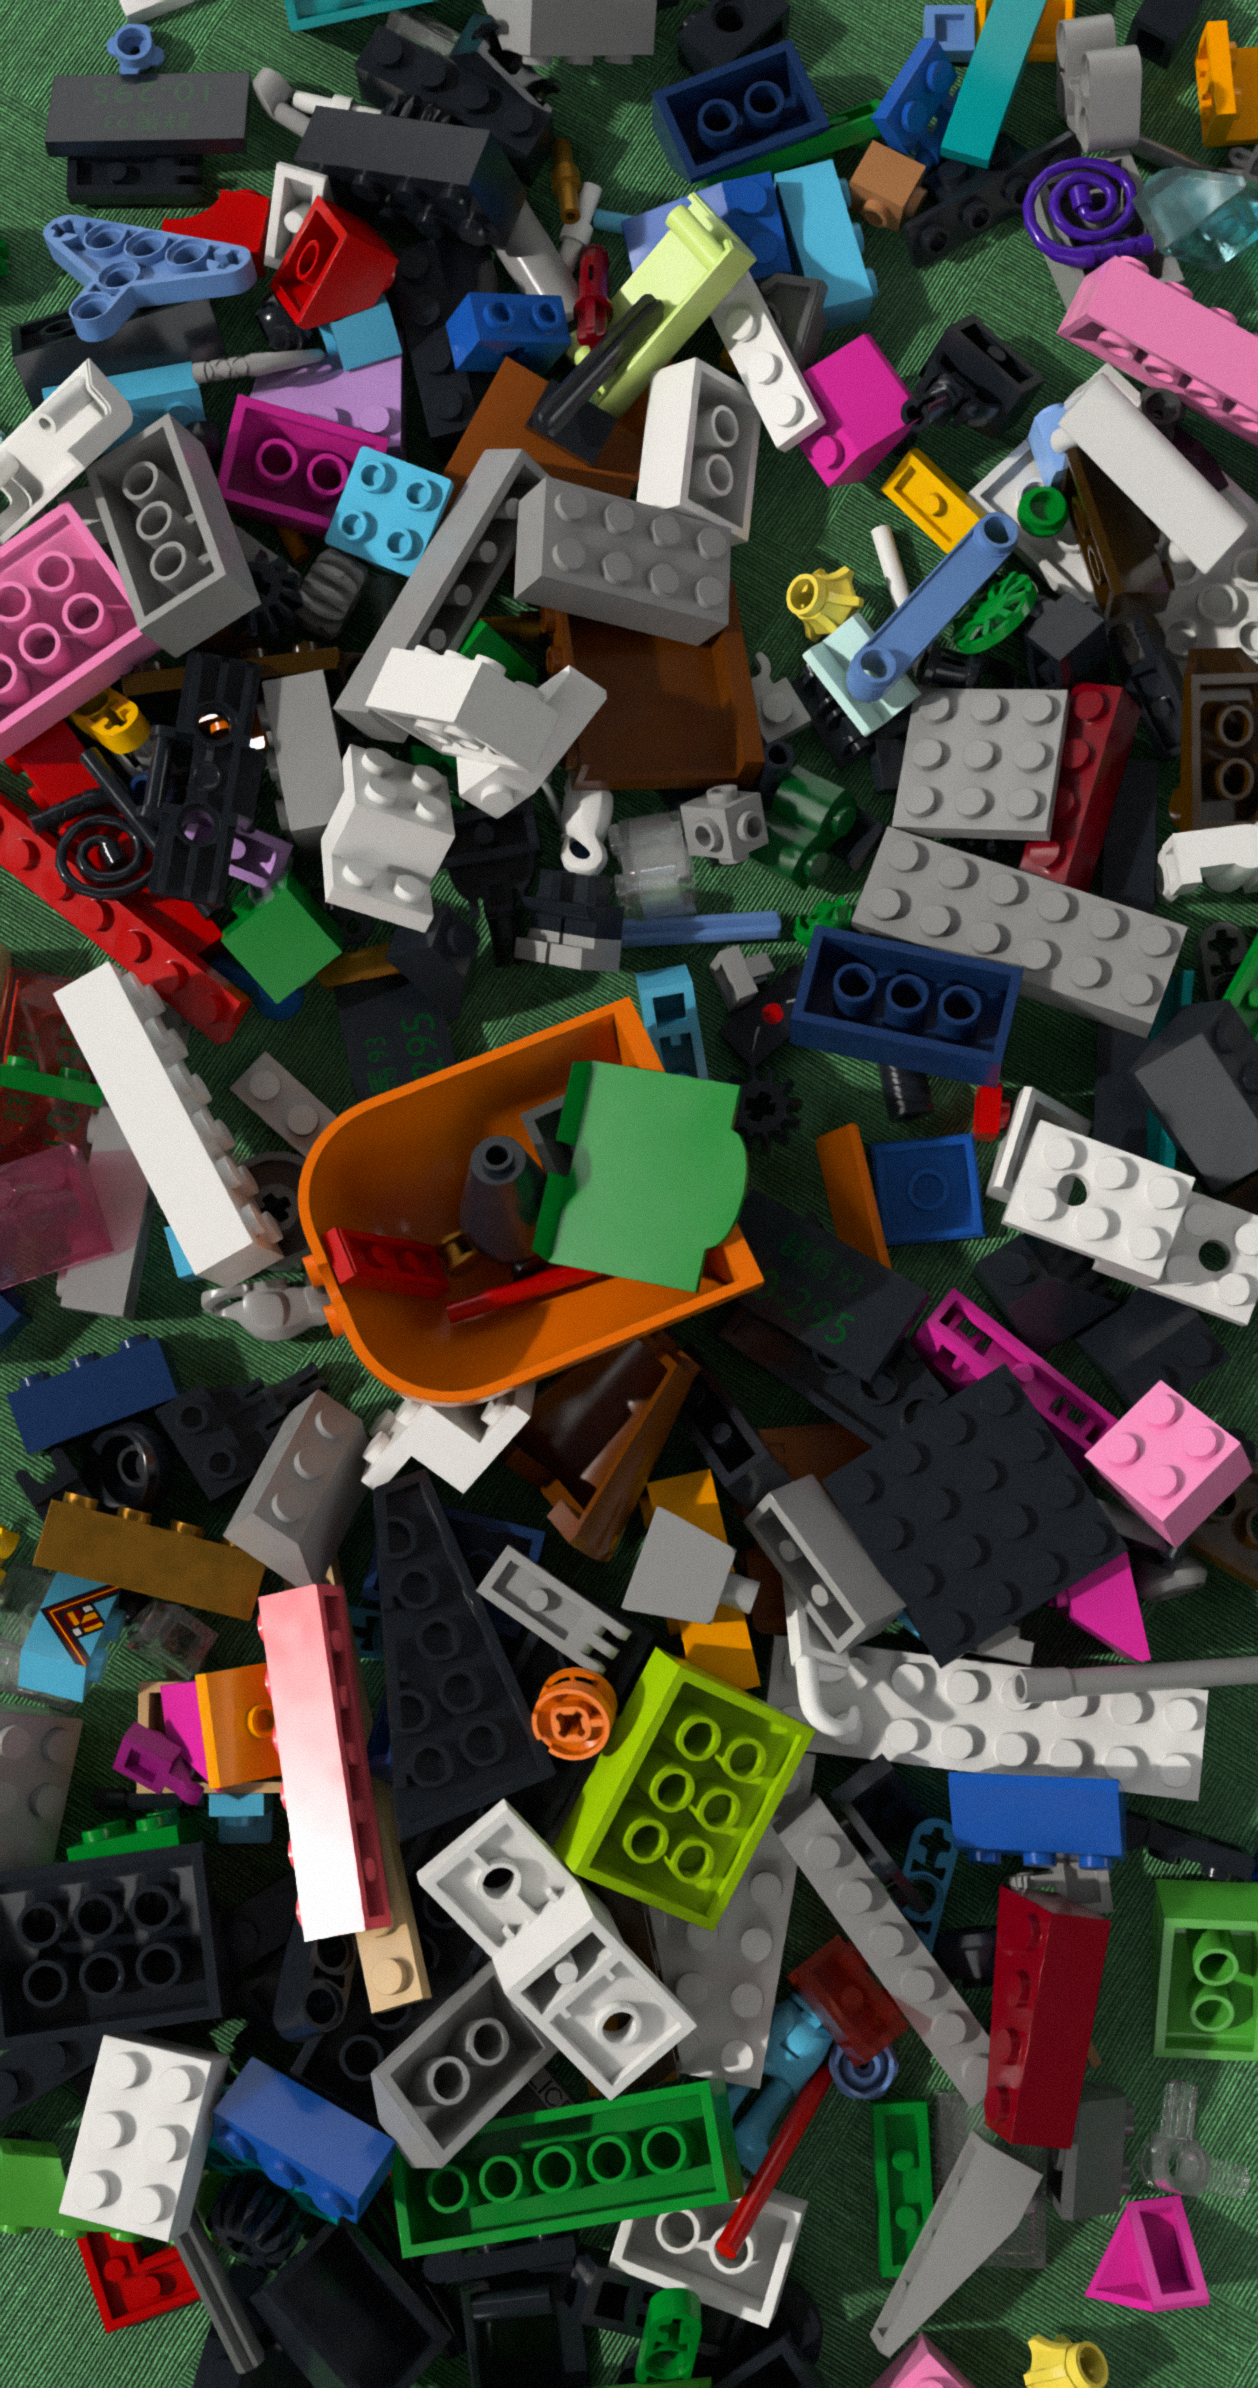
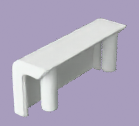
M90 358L83 362L0 444V490L10 501L9 507L0 514V546L9 540L87 468L132 424L133 414L129 403Z
M1101 372L1077 387L1065 400L1064 408L1067 411L1058 423L1060 428L1052 433L1050 439L1053 450L1059 454H1065L1068 449L1080 447L1171 540L1162 549V560H1167L1170 567H1178L1192 562L1202 573L1206 574L1243 534L1249 523L1117 386Z

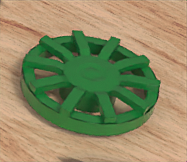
M1017 571L1011 572L1007 578L999 582L996 579L990 581L988 589L977 598H973L964 613L953 620L952 625L955 628L950 636L952 642L961 652L975 654L1003 640L1020 625L1034 606L1038 595L1036 584L1027 574H1019ZM1022 587H1025V590L1016 593ZM1021 601L1016 607L1014 603ZM979 630H981L982 637L973 640Z

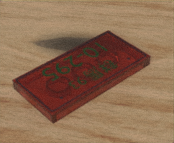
M7 967L0 1009V1064L6 1065L8 1055L39 1061L38 1072L58 1076L60 1066L92 1073L90 1083L97 1085V1080L53 993L77 979ZM0 1086V1180L77 1191L79 1170L82 1164L86 1163L89 1145L87 1141L88 1123L92 1113H94L95 1106Z

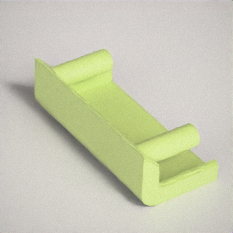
M694 192L690 193L687 197L692 202L688 208L685 205H679L669 213L666 219V225L670 228L668 233L611 299L613 318L608 325V332L644 294H652L655 299H661L665 305L662 321L593 394L594 404L615 417L621 418L650 385L651 372L662 369L669 363L757 260L750 249L710 205ZM578 330L570 333L572 343L563 353L574 367L590 352L589 346L579 345L577 341Z

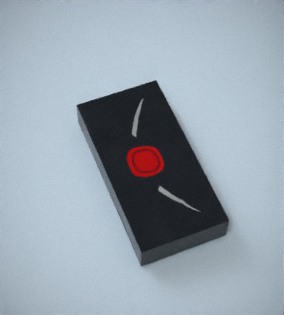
M795 963L718 1031V1035L747 1067L754 1066L757 1069L790 1039V1018L803 973Z

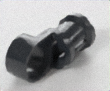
M935 640L919 659L916 679L918 684L924 686L929 682L956 689H982L980 685L981 676L992 674L1000 679L1003 689L1018 688V679L1015 671L1007 663L980 655V652L965 654L941 647L939 641Z

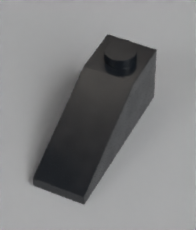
M580 2244L564 2296L566 2304L580 2324L642 2339L650 2299L654 2294L666 2288L609 2267L611 2251ZM701 2302L702 2332L697 2353L734 2362L747 2320ZM673 2319L672 2323L677 2324V2319Z

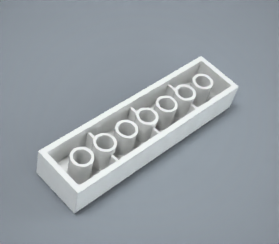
M771 1634L764 1702L816 1730L806 1749L808 1752L871 1760L883 1754L889 1762L972 1773L1118 1779L1125 1792L1199 1801L1209 1690L1188 1688L1071 1697L1065 1701L1020 1704L1014 1696L1012 1687L1015 1671L1044 1667L960 1657L940 1669L931 1653L858 1644L848 1650L850 1666L847 1668L846 1676L835 1686L820 1687L822 1706L834 1719H846L849 1708L853 1705L857 1706L860 1710V1721L855 1730L846 1736L834 1737L821 1733L803 1715L799 1704L796 1667L791 1666L788 1635Z

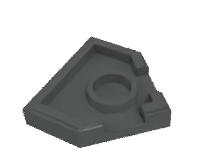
M775 273L760 284L761 288L759 291L802 374L805 367H813L827 322V318L821 311L828 286L824 280Z

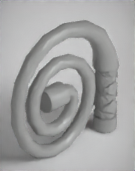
M322 349L251 353L244 357L237 356L226 360L217 359L210 360L211 362L193 363L192 374L196 384L223 381L228 378H243L248 375L249 377H258L323 361L326 353Z

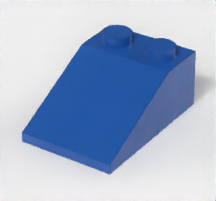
M771 171L723 181L695 192L710 205L757 258L755 263L749 268V272L758 289H760L762 282L775 273L792 275L793 270ZM689 195L621 221L632 274L670 230L666 225L669 213L679 205H685L688 208L692 204L687 198Z

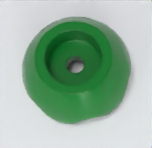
M839 897L836 903L831 901L818 903L810 915H799L796 918L795 931L793 932L794 937L801 945L809 949L815 924L852 932L853 906L848 907L843 897Z

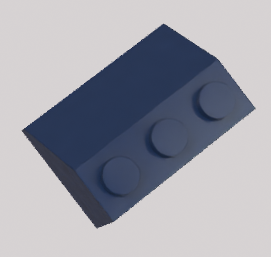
M792 39L652 92L653 129L671 169L690 185L830 130V123Z

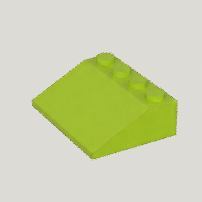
M655 1647L552 1849L574 1874L714 1932L816 1730L712 1673Z

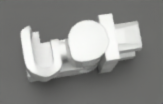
M1258 821L1254 825L1241 824L1173 833L1155 856V890L1158 901L1164 904H1171L1179 895L1191 894L1203 882L1202 878H1204L1206 884L1211 889L1221 893L1235 891L1241 885H1243L1244 894L1258 892Z

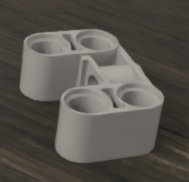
M1110 13L1059 20L1056 34V103L1060 119L1064 120L1068 127L1077 134L1076 138L1080 142L1084 153L1136 147L1140 137L1142 64L1137 45L1116 47L1115 23Z

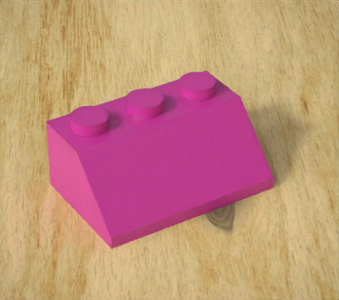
M238 394L221 458L217 482L229 513L325 540L359 449L362 446H367L386 454L389 439Z

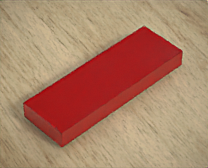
M334 1227L321 1236L340 1285L436 1300L451 1291L434 1246L431 1244Z

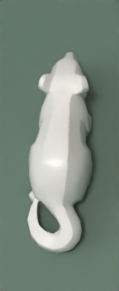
M569 775L564 787L566 795L564 796L561 813L563 833L560 836V841L563 844L560 858L564 867L569 872L598 875L602 872L608 860L607 849L603 843L612 821L614 810L613 795L610 790L572 791ZM575 841L580 842L590 852V856L586 859L577 858L571 853L570 845Z

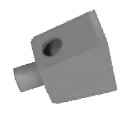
M657 1506L621 1608L634 1612L711 1625L718 1603L750 1614L760 1582L730 1572L737 1551L735 1548L670 1511Z

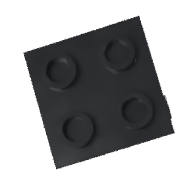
M808 664L802 668L804 675L790 682L812 719L810 724L838 770L869 754L868 749L872 746L871 743L873 741L895 739L908 732L912 703L885 725L865 737Z

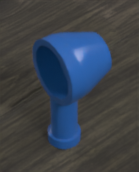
M221 952L214 958L211 967L229 982L251 992L257 1010L267 1019L286 1021L296 1016L302 1009L305 1001L304 987H298L279 1004H276L242 965L228 959V955Z

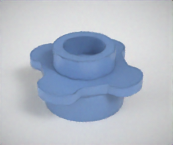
M145 24L124 25L108 40L107 51L110 56L116 57L118 60L120 74H140V72L147 70L149 67L157 68L163 64L165 59L164 52L153 43L151 38L152 31L149 26ZM135 50H140L139 54L133 55L131 54V52Z

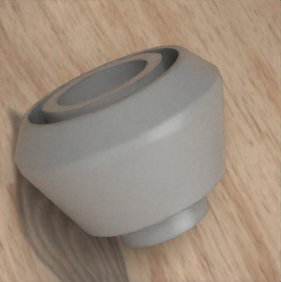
M1189 1548L1177 1570H1167L1138 1559L1137 1594L1149 1603L1163 1602L1183 1596L1205 1585L1208 1574L1207 1567Z

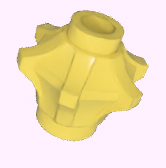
M844 566L830 574H827L824 569L819 568L812 575L801 574L791 582L786 595L787 606L792 613L802 620L805 637L810 641L816 643L822 635H830L851 616L858 613L859 609L864 607V599L856 596L852 584L855 571L851 568Z
M1037 2334L1028 2341L1032 2354L1031 2368L1023 2375L1026 2388H1103L1106 2385L1109 2375L1107 2361L1102 2351L1090 2341L1072 2343L1064 2334L1057 2335L1054 2341Z

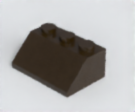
M1080 447L1066 450L1060 493L1068 503V517L1098 607L1106 618V630L1121 623L1132 622L1136 619V616L1149 612L1154 615L1165 611L1170 592L1175 590V582L1168 561H1159L1154 546L1159 543L1157 526L1147 515H1144L1143 511Z

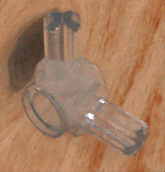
M1168 2080L1165 2085L1160 2132L1151 2131L1150 2141L1143 2145L1137 2158L1141 2179L1147 2186L1155 2190L1173 2192L1194 2198L1200 2196L1203 2191L1235 2199L1243 2198L1247 2188H1250L1251 2178L1248 2177L1247 2168L1242 2164L1209 2157L1206 2149L1201 2146V2141L1193 2139L1198 2097L1197 2086L1184 2080ZM1172 2154L1176 2159L1177 2165L1173 2177H1171L1169 2171V2160Z

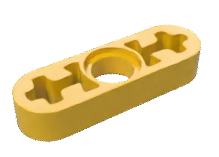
M111 687L106 688L64 718L116 754H126L139 748L148 739L151 728L138 706Z

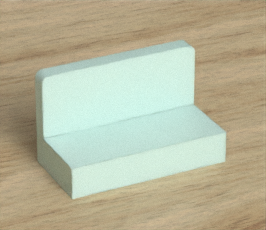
M858 612L822 642L809 648L802 656L861 734L867 737L885 725L918 698L921 693L905 673L892 689L877 701L870 703L862 702L850 694L846 685V674L855 654L875 634ZM864 670V672L867 675L874 678H879L872 671Z

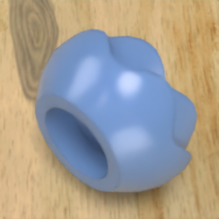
M855 2029L845 2033L838 2039L830 2053V2074L840 2092L852 2099L863 2098L873 2100L880 2098L887 2092L891 2082L898 2073V2059L889 2040L873 2030ZM866 2059L868 2061L867 2067L860 2068L858 2066L859 2060Z

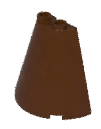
M662 1329L564 1371L534 1396L531 1418L497 1455L506 1466L538 1488L554 1508L547 1517L567 1542L585 1555L601 1563L605 1560L608 1562L615 1554L692 1383L702 1369L696 1361L677 1347L678 1344Z

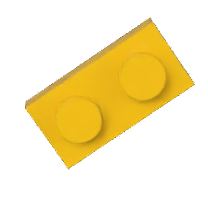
M918 447L908 451L880 489L947 554L979 520L987 515Z

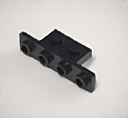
M1069 130L1029 152L1003 132L999 135L988 169L957 160H950L943 163L936 171L925 176L922 187L928 190L926 199L934 207L907 221L903 226L911 264L920 269L1023 211L1022 204L1029 184L1046 167L1062 160L1081 157L1080 143L1076 138L1077 134Z

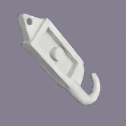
M782 1577L791 1666L796 1667L799 1704L803 1715L821 1733L834 1737L846 1736L855 1730L860 1721L859 1708L853 1705L849 1708L846 1719H834L822 1706L820 1687L835 1686L846 1676L847 1668L850 1666L849 1652L847 1650L839 1655Z

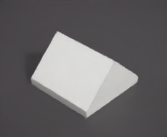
M1024 1086L1013 1100L1008 1127L1004 1129L984 1196L1008 1204L1036 1126L1040 1120L1088 1137L1092 1122L1034 1087ZM1064 1177L1058 1183V1195L1066 1204L1068 1203L1075 1177Z

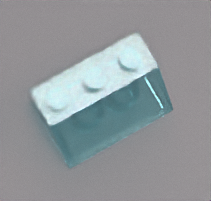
M1173 166L1171 169H1163L1152 175L1145 182L1144 190L1131 200L1160 253L1211 272H1220L1258 243V183L1243 176Z

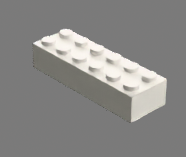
M108 961L53 993L195 1276L230 1289L284 1258L277 1243L283 1239L281 1230L268 1211L261 1212L253 1196L259 1193L258 1186L244 1165L237 1166L230 1152V1149L235 1147L234 1139L220 1119L214 1121L206 1105L212 1101L211 1095L202 1079L196 1073L191 1075L183 1061L184 1058L189 1056L187 1048L173 1028L167 1030L160 1016L166 1009L151 984L142 985L132 971L125 973Z

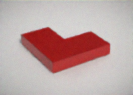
M88 2231L87 2237L77 2239L106 2334L201 2299L174 2244L145 2254L141 2241H118L111 2238L110 2233Z

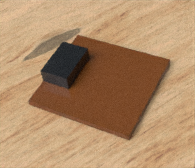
M506 356L442 474L443 477L450 479L454 483V488L438 528L485 449H523L551 478L629 499L639 480L643 439L617 424L618 419L589 401L579 409L556 436L546 438L541 432H536L532 427V422L534 421L532 417L533 412L560 383L552 378L548 382ZM516 551L503 572L513 578L515 572Z

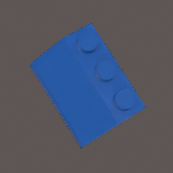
M949 1772L948 1785L954 1848L960 1853L968 1854L969 1863L1000 1865L1001 1856L1023 1857L1024 1866L1056 1868L1057 1859L1079 1860L1080 1869L1112 1871L1113 1862H1126L1127 1795L1118 1779Z

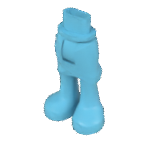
M814 1975L810 1977L799 1994L792 1990L788 1999L779 2004H774L763 2074L773 2078L743 2119L733 2128L739 2163L753 2174L757 2172L769 2150L767 2138L777 2118L792 2097L797 2100L806 2083L824 2060L834 2037L830 2030L835 2032L839 2027L834 2023V2020L847 2003L844 1998ZM725 2082L731 2118H733L738 2107L752 2088Z

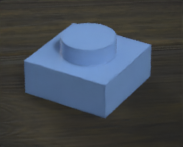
M925 5L923 13V38H937L950 62L971 61L975 50L974 5Z

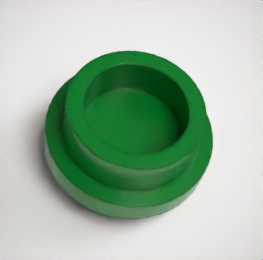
M1048 486L1029 490L1021 498L1017 509V519L1020 526L1026 533L1036 538L1055 536L1064 528L1069 516V507L1064 496L1055 488Z

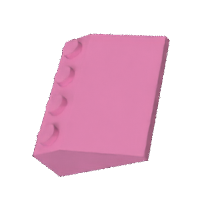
M68 499L0 546V763L121 678L120 675L128 674L134 669L135 664L145 662L163 649L139 631L119 571Z

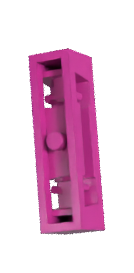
M954 1287L909 1341L929 1371L956 1393H959L1006 1363L1079 1474L1089 1467L1084 1455L1119 1421ZM965 1318L993 1339L988 1348L982 1349L978 1346L984 1340V1335L981 1332H978L969 1339L960 1330ZM1062 1395L1087 1417L1078 1423H1074L1067 1418L1071 1408L1069 1403L1063 1402L1057 1409L1051 1404Z

